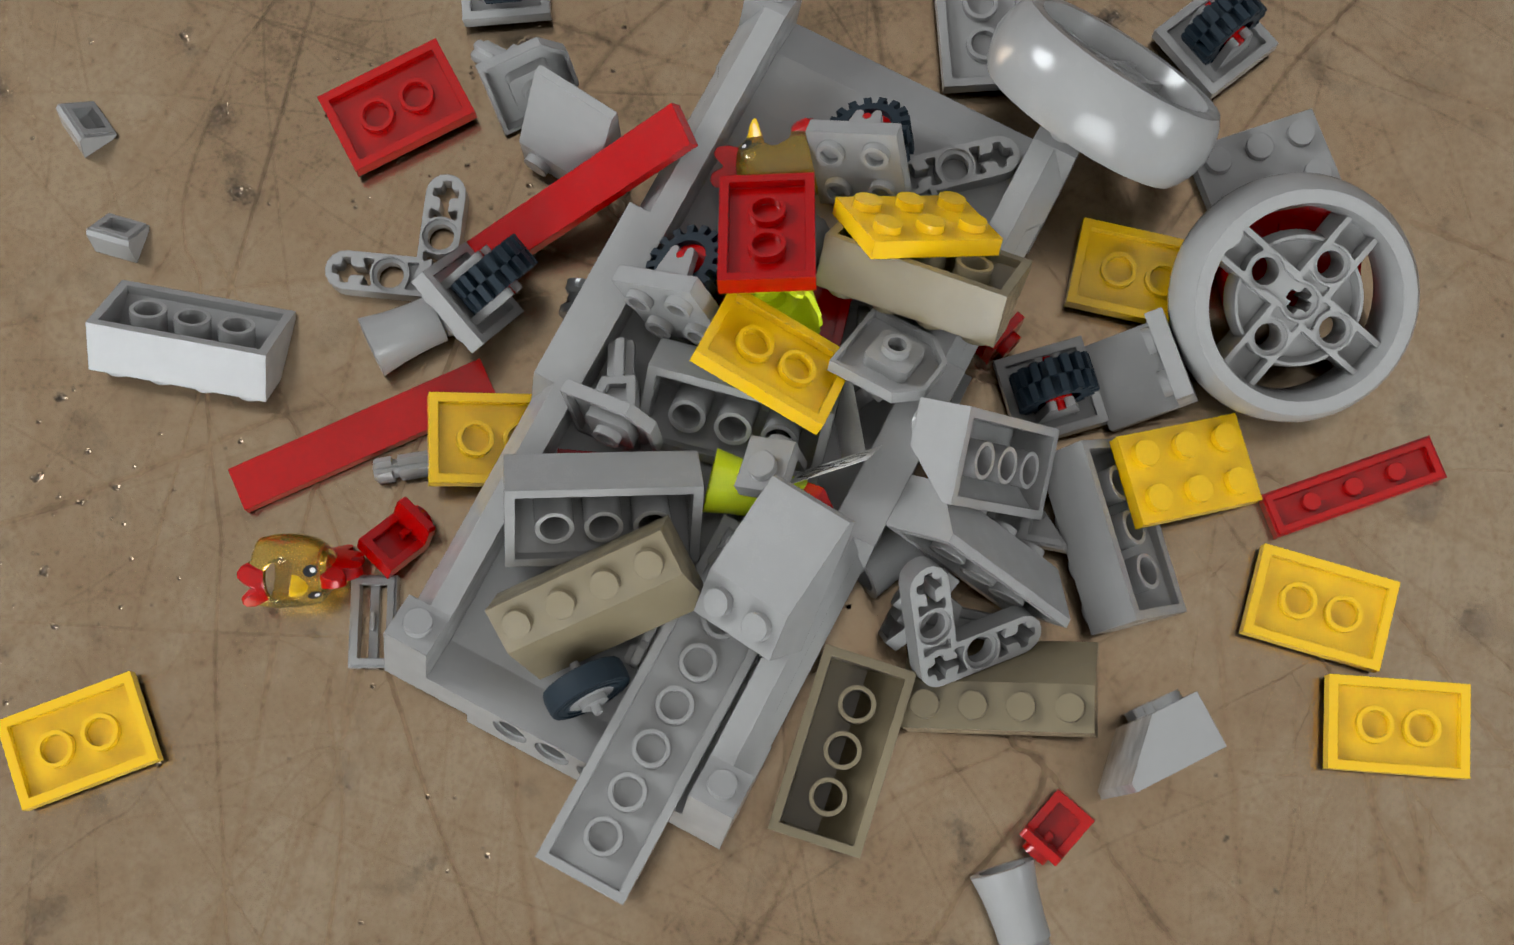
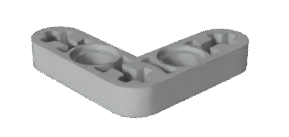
M996 135L910 156L911 160L908 162V168L913 178L927 176L928 165H933V176L937 184L931 185L932 176L918 180L917 188L912 189V192L919 195H939L943 191L958 193L1003 182L1015 173L1020 160V149L1011 138ZM993 150H998L1001 156H1009L1004 167H999L996 161L982 163L981 174H976V161L972 154H977V163L989 160ZM950 159L960 160L965 164L967 174L959 180L949 179L943 174L942 165Z
M444 174L435 177L428 184L417 257L351 250L339 251L328 259L325 266V275L332 287L339 293L350 296L411 302L422 298L421 293L411 281L434 264L432 259L440 260L464 243L469 195L463 182L456 176ZM447 188H452L455 196L458 197L452 198L449 201L448 213L451 219L443 217L444 207L441 199L437 197L438 195H445ZM445 228L454 233V240L449 247L439 250L430 245V237L434 231ZM351 263L356 272L369 274L368 265L371 264V285L367 286L368 282L362 275H350L348 282H343L337 272L344 271L347 264ZM395 266L403 270L404 277L398 286L387 288L380 284V275L384 269Z
M920 556L913 558L905 564L899 574L898 584L910 666L912 671L916 672L917 676L928 686H944L1024 654L1037 644L1041 636L1040 622L1023 607L1018 606L1007 607L955 628L947 572L929 557ZM923 584L924 592H922L918 588V586ZM937 612L938 620L935 626L929 631L920 632L922 620L927 615ZM984 636L985 641L982 649L978 653L968 656L967 650L971 642L978 637Z

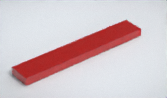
M670 103L467 241V244L475 253L485 245H488L493 250L506 238L515 234L529 252L534 255L698 146L680 105Z
M481 359L472 361L229 468V474L244 510L250 513L428 434L427 396L429 392L496 393Z

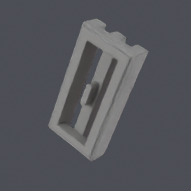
M361 575L351 580L349 669L385 668L384 658H379L382 585H388L387 628L399 610L400 577L398 575H393L389 579L384 575ZM363 586H371L368 658H361Z

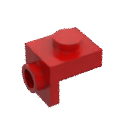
M404 496L397 502L393 514L359 538L357 548L389 579L428 549L436 527L424 508L414 505Z
M1059 788L1019 833L1026 840L1022 847L1040 864L1044 865L1049 860L1054 866H1057L1096 819Z

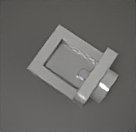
M779 434L770 435L769 438L751 435L734 487L739 495L758 498L773 475H779L791 482L794 471H805L807 461L796 441Z

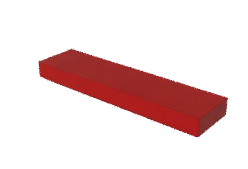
M1428 435L1262 494L1263 500L1258 502L1273 539L1276 540L1442 481L1447 478V475Z

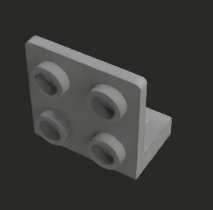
M1162 307L1144 313L1147 323L1085 346L1100 386L1099 392L1109 419L1107 424L1113 432L1198 401Z

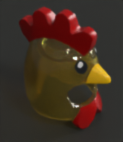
M757 118L752 119L747 138L738 147L731 145L719 146L714 151L715 158L723 166L711 174L710 182L713 187L719 188L720 176L814 172L805 132L810 120L813 118H803L796 121L791 126L789 138L777 145L765 143ZM815 177V196H817L819 192Z
M277 533L261 537L255 544L251 561L240 566L237 571L239 581L250 588L241 598L243 605L247 607L290 608L322 603L334 589L347 585V581L363 575L364 554L361 551H355L354 546L350 544L332 548L321 538L308 534ZM274 562L275 583L273 593L270 596L266 586L265 575L269 565Z

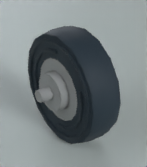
M616 656L602 657L581 666L578 661H574L569 664L571 671L558 678L544 691L543 700L549 714L555 720L571 719L589 711H593L594 715L598 716L604 712L601 705L621 693L629 684L630 677L623 662Z

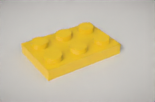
M943 191L939 195H919L913 192H900L897 196H877L868 192H859L855 196L836 197L832 212L834 217L870 259L999 256L1003 238L988 224L987 219L981 216L966 201L963 195L952 191Z
M1084 217L1081 222L1064 306L1142 324L1147 323L1144 313L1162 307L1169 322L1168 289L1174 261L1185 239Z
M750 293L726 294L689 360L815 435L824 426L846 381L827 370L830 359L840 346Z
M429 392L427 396L428 486L483 487L528 407L532 394Z
M1236 413L1118 436L1109 441L1135 530L1251 505L1263 500Z
M1264 543L1260 546L1238 634L1376 673L1381 668L1401 582Z
M132 671L0 719V740L22 811H31L164 760L137 675Z
M1341 674L1324 675L1323 769L1461 780L1470 779L1471 684Z

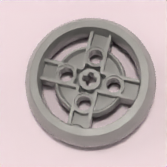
M1021 0L998 23L991 38L987 56V69L990 77L1015 105L1066 144L1124 177L1160 189L1171 188L1182 183L1195 174L1208 160L1215 147L1220 130V112L1214 103L1194 83L1141 43L1102 19L1064 0Z
M1288 172L1254 180L1236 188L1213 204L1198 219L1182 243L1174 261L1168 289L1170 329L1180 356L1196 381L1212 397L1225 406L1250 417L1278 422H1304L1330 416L1349 408L1374 391L1391 374L1404 355L1413 336L1420 306V282L1415 256L1408 238L1394 216L1379 201L1357 186L1333 176L1310 172ZM1305 205L1331 211L1315 231L1288 229L1261 238L1249 227L1265 215L1286 207ZM1328 251L1331 257L1330 266L1325 272L1320 274L1317 269V261L1320 255ZM1368 255L1373 277V297L1370 313L1363 328L1358 322L1363 309L1364 290L1357 266ZM1264 258L1267 263L1266 273L1259 280H1254L1252 267L1257 260ZM1218 266H1220L1228 273L1224 286L1223 307L1230 330L1216 345L1210 327L1209 299L1214 276ZM1291 290L1296 291L1294 296L1298 298L1294 306L1288 305L1291 301L1286 298ZM1331 317L1333 321L1332 330L1326 337L1321 338L1319 334L1320 325L1326 318ZM1267 323L1270 330L1269 336L1265 342L1256 345L1254 339L1255 332L1261 325ZM1326 359L1334 366L1319 377L1295 386L1273 388L1256 384L1272 365L1297 367Z

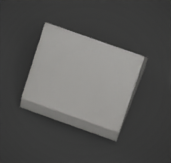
M94 101L61 103L56 107L62 125L85 158L112 141L117 135Z
M108 213L88 227L86 235L96 252L137 263L149 232V225Z

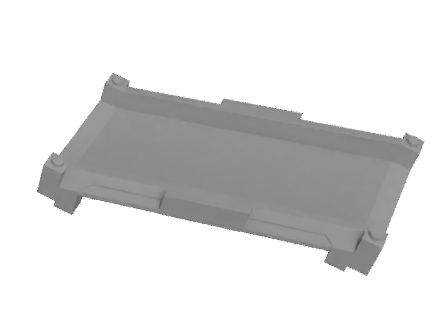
M744 0L739 27L687 121L698 146L659 171L640 207L629 202L535 369L531 401L438 567L434 569L420 596L416 598L409 594L383 633L385 671L467 714V722L576 780L581 775L638 672L637 669L624 662V655L630 644L635 645L638 639L634 637L579 662L581 666L602 657H619L628 671L630 677L629 684L621 693L601 705L604 711L602 714L595 716L593 711H589L583 715L559 721L553 719L544 704L543 693L549 685L571 671V668L567 667L541 680L538 679L507 653L485 610L497 593L556 567H505L503 454L557 453L558 448L594 452H630L619 447L606 446L594 437L578 432L560 392L566 379L595 389L601 376H607L609 342L614 341L618 337H624L626 340H633L636 344L635 375L641 389V407L648 364L661 338L651 334L645 328V322L633 308L625 303L624 295L613 283L612 278L619 264L646 268L647 261H655L650 255L653 248L659 250L663 248L659 241L665 236L669 241L675 238L672 231L678 228L684 234L687 233V225L695 224L698 230L701 225L709 226L711 231L715 230L718 232L719 188L713 187L710 182L711 174L723 166L714 155L717 147L731 145L739 148L736 162L737 175L814 172L806 134L791 133V126L803 118L830 120L831 116L837 117L836 111L841 107L848 111V103L856 101L858 105L864 104L863 98L871 97L872 103H877L879 97L887 98L888 105L895 100L900 102V108L906 107L908 115H910L915 148L914 154H910V156L996 135H1003L1015 141L1020 149V160L1015 173L1009 179L958 193L963 195L966 201L981 216L986 218L988 224L1003 238L1000 250L1023 258L1026 254H1029L1080 154L1079 151L1063 142L1042 126L1039 127L1032 139L796 24L802 0ZM757 118L764 140L762 137L747 138L752 119ZM752 140V145L747 150L741 151L742 144ZM993 150L989 160L977 163V154H972L976 161V174H981L982 163L996 161L999 167H1004L1009 157L1001 156L998 150ZM950 159L942 165V172L949 179L959 180L966 176L967 168L960 160ZM928 165L927 176L913 178L911 172H909L912 189L917 188L918 180L932 176L931 185H937L933 176V165ZM815 180V214L826 220L831 229L838 222L832 214L834 205L820 204ZM852 298L841 346L856 329L858 305L868 306L870 310L873 308L872 305ZM896 314V317L938 338L948 363L945 372L925 398L951 402L978 346L965 342L961 336L941 329H926L920 326L916 320ZM671 336L669 338L671 340L686 343L693 346L698 345L686 338ZM875 399L870 401L858 411L865 449L881 447L866 461L819 476L817 485L825 488L833 508L855 521V524L802 651L771 661L761 655L757 656L669 820V823L720 849L753 788L771 750L772 743L857 579L865 569L886 528L885 524L910 476L914 474L919 464V460L910 444L913 434L911 429L912 418L918 410L920 400L889 403L885 400L878 403ZM835 421L823 464L842 458ZM700 461L704 483V504L713 464ZM702 512L699 560L724 516L723 513ZM725 514L737 520L740 523L745 517L740 515Z

